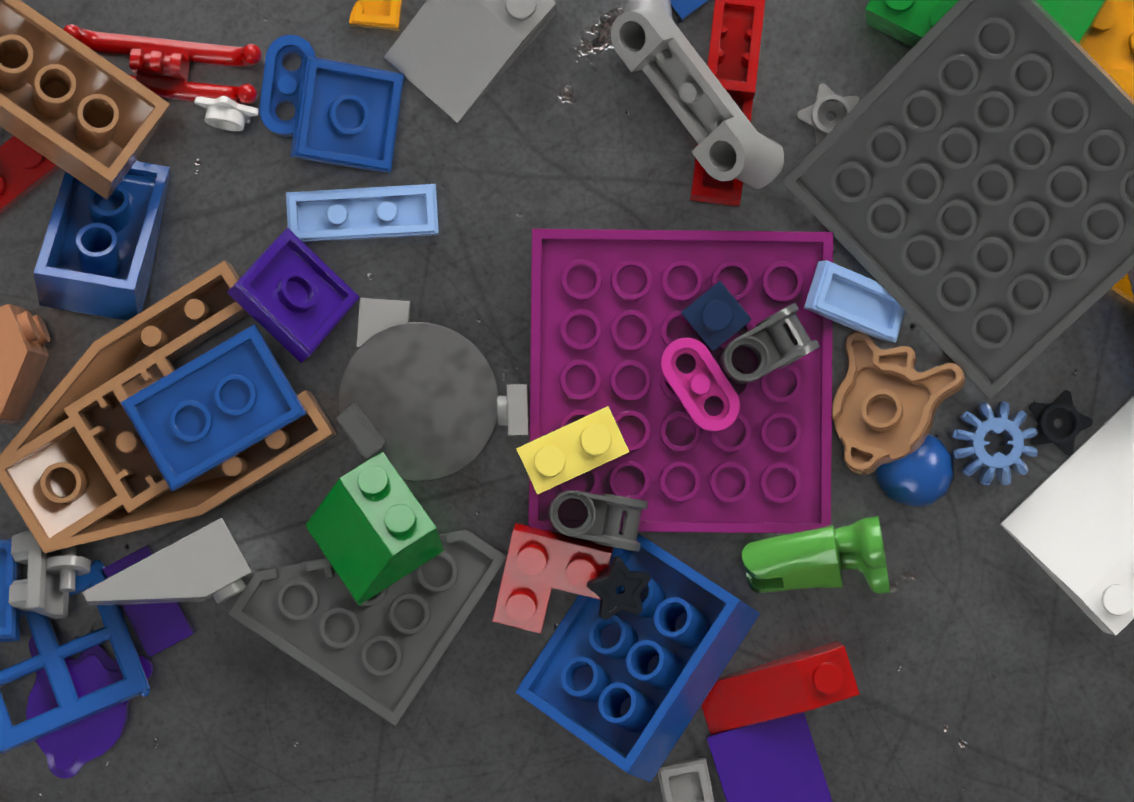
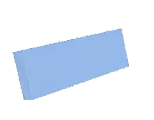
M436 184L286 192L288 228L303 243L439 235Z

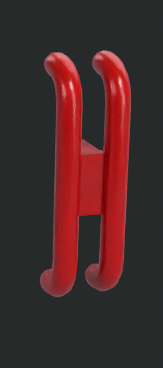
M74 24L66 25L63 28L64 31L93 51L130 55L129 66L136 76H129L162 99L194 102L196 97L216 99L220 96H225L238 104L248 106L253 104L257 98V90L251 84L226 86L188 81L190 62L236 67L257 65L261 60L262 52L255 44L234 47L91 31L82 29Z

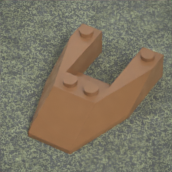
M225 260L94 341L0 454V483L44 553L204 515L338 435L312 392L305 390L297 396L307 415L180 489L171 491L120 402L175 371L171 362L249 314L227 293L240 277L234 267Z

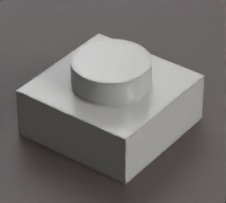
M527 384L507 385V396H497L498 426H508V436H529Z

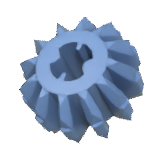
M1005 401L998 403L994 415L988 402L978 403L979 419L968 411L960 416L962 422L970 430L956 429L951 434L952 438L965 441V448H958L952 451L953 458L959 459L969 456L971 459L964 465L962 473L965 476H971L981 467L979 480L982 485H990L995 473L1002 485L1010 484L1012 478L1010 468L1020 475H1025L1029 471L1027 465L1019 457L1021 455L1036 457L1038 453L1036 448L1024 446V439L1033 438L1037 435L1036 428L1020 430L1019 426L1025 421L1027 414L1020 410L1008 419L1010 408L1009 403ZM1001 433L1004 441L999 442V445H1005L1003 452L987 453L984 445L989 444V442L984 441L986 434Z

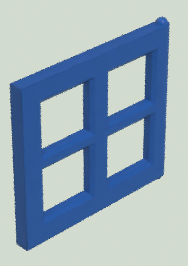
M98 559L94 560L90 566V573L75 577V591L69 592V597L108 579L103 571V568H105L103 562ZM119 605L97 606L104 627L60 646L48 616L37 612L20 610V618L26 616L39 655L1 670L0 687L45 668L58 707L13 726L0 690V754L9 752L139 695L143 697L149 695L151 688ZM110 640L124 679L79 698L65 659Z

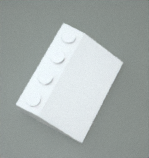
M1134 395L1000 522L1001 526L1103 632L1117 635L1134 619Z

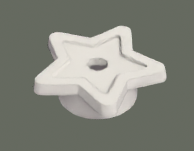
M220 96L216 99L196 97L194 100V104L207 109L204 121L219 129L243 131L245 123H251V117L258 116V108L238 104L225 96Z

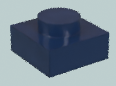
M721 281L680 313L711 352L752 320Z

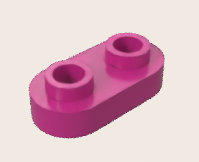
M680 338L671 342L661 356V371L692 421L706 431H720L732 425L739 414V397L707 347L702 342L693 338ZM687 354L694 359L695 368L691 373L685 374L677 369L676 360L680 355ZM708 397H717L721 400L723 409L719 415L710 416L705 412L704 402Z

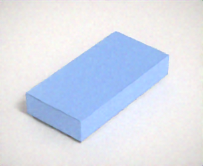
M818 261L804 309L885 343H896L905 310L877 281L830 261Z

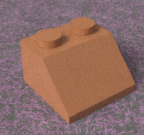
M9 303L0 307V424L14 425L23 420L48 361L49 354L45 344L50 342V336L39 314L33 316L31 310Z

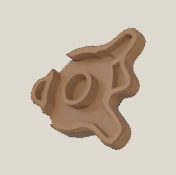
M857 331L849 334L845 339L844 346L849 359L848 371L835 394L832 403V418L836 432L845 447L844 460L847 467L856 474L867 475L883 464L899 460L913 453L924 443L932 428L937 408L946 398L961 390L965 384V376L963 370L954 363H945L925 372H916L914 368L917 357L911 347L900 346L888 350L880 349L869 335Z

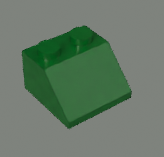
M383 451L339 478L305 525L358 605L363 604L444 551L436 526Z

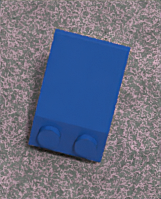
M136 161L108 200L65 171L34 269L40 306L126 321L142 312L152 275L169 183L170 167Z

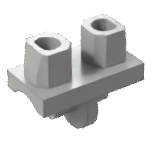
M30 530L13 535L11 554L15 562L28 565L27 579L13 581L10 585L9 604L20 610L37 612L53 619L67 618L69 592L75 591V577L90 573L91 560L82 556H76L77 546L44 553Z

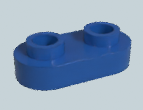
M284 35L274 40L269 46L265 57L259 113L264 125L272 133L282 137L293 136L303 59L306 56L317 57L310 43L297 35ZM290 55L301 57V66L295 71H288L284 68V61ZM284 104H291L295 107L293 118L287 121L279 119V108Z

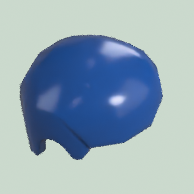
M928 434L924 443L913 453L899 460L879 466L876 469L877 481L881 489L885 491L886 496L897 503L920 508L929 506L947 494L955 478L954 459L942 441Z

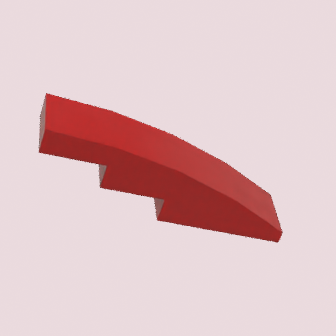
M715 0L706 65L751 123L765 0ZM695 157L690 201L740 206L743 182L738 179L731 181L714 179L705 171Z

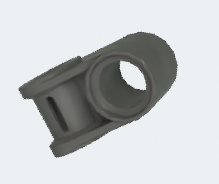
M796 303L756 324L757 327L737 337L723 348L719 357V367L728 381L741 385L751 383L778 367L782 369L820 347L817 340L809 338L796 313L799 308ZM746 347L755 354L757 365L752 373L742 374L733 367L731 357L735 348Z
M565 490L558 493L551 500L548 508V517L552 526L564 535L592 540L600 545L640 552L641 544L637 541L642 511L648 509L649 501L606 493L603 496L577 490ZM569 498L580 500L586 509L584 521L576 527H566L558 518L560 504ZM625 511L622 531L619 534L622 512Z

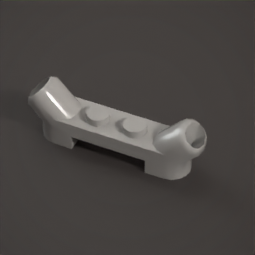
M628 0L623 8V13L612 24V45L631 72L643 70L699 144L692 153L705 171L719 181L738 179L754 189L763 188L773 182L784 166L782 146L757 132L672 20L671 0Z

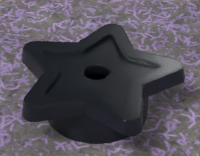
M1068 390L1063 391L1052 404L1032 402L1029 406L1038 423L1036 427L1037 435L1031 438V443L1034 446L1054 443L1067 455L1073 454L1075 437L1078 433L1093 423L1091 418L1079 413L1074 408L1071 392ZM1057 418L1063 422L1060 428L1054 426V420Z
M615 556L609 567L605 568L597 578L587 582V588L600 598L599 617L607 620L621 610L641 614L643 608L640 592L650 581L651 575L648 571H630L621 557ZM618 586L624 587L621 593H616L615 590Z

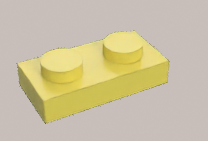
M609 406L516 448L537 495L629 453V449Z

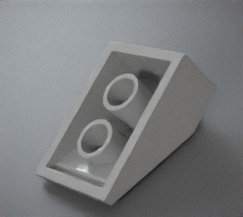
M427 0L385 54L384 59L398 72L404 74L408 81L453 121L459 124L557 15V3L554 0Z
M220 518L83 591L82 594L89 606L203 602L212 596L218 605L246 588L243 580L250 575L251 570L223 518Z

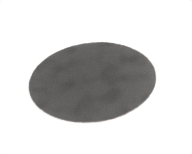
M409 322L380 331L362 344L355 352L341 380L339 412L355 401L385 440L381 449L367 459L364 457L366 461L383 451L402 479L428 481L459 471L473 461L483 450L492 435L497 420L498 389L489 363L471 341L460 333L441 325Z

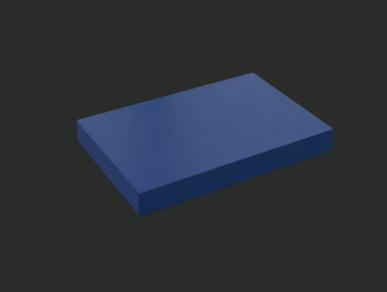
M252 325L120 402L171 491L180 489L307 415L305 408L256 325Z

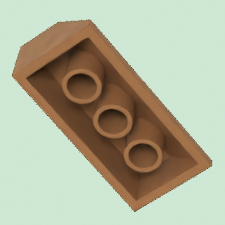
M0 0V127L108 200L137 161L170 104L21 0Z

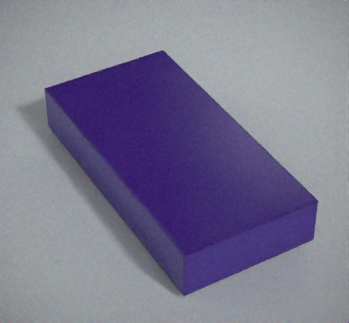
M146 545L103 568L106 577L109 578L151 556L154 552L150 545ZM180 603L122 605L148 657H152L196 633Z

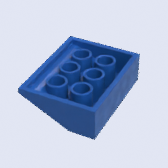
M638 533L637 541L641 544L640 552L614 547L609 566L615 556H620L630 571H648L650 573V581L640 592L642 613L635 614L621 610L609 619L604 620L599 617L600 599L578 595L515 693L626 773L651 783L761 613ZM618 586L615 590L616 593H621L624 587Z

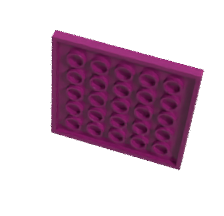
M532 229L529 442L609 406L629 449V453L538 495L529 477L528 526L547 531H557L549 520L548 508L551 500L558 493L565 490H577L603 496L606 493L649 501L648 509L642 511L638 532L797 533L831 525L833 321L804 309L818 261L827 260L833 263V232ZM721 281L752 320L713 352L709 350L719 365L720 354L723 348L730 342L757 327L756 324L796 303L799 308L796 313L809 338L817 340L820 347L782 369L778 367L751 383L741 385L730 382L740 401L739 414L734 423L720 431H706L698 427L692 421L664 378L660 366L661 356L671 342L680 338H693L704 344L680 313ZM746 347L734 349L731 357L733 367L742 374L752 373L757 365L755 354ZM683 354L677 358L676 367L682 373H691L695 368V361L690 355ZM708 397L704 402L705 412L710 416H717L721 413L723 409L721 400L717 397ZM569 498L563 501L558 509V518L566 527L580 525L586 516L584 504L576 498ZM625 511L622 512L619 531H622Z

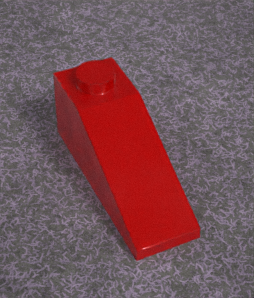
M837 640L720 677L701 704L711 735L813 710L860 695L845 646Z

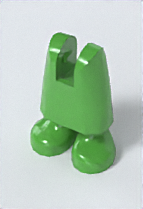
M879 516L864 518L854 524L836 529L832 524L818 529L750 542L742 551V561L749 587L757 593L807 588L843 587L842 570H857L865 576L870 589L876 594L890 593Z

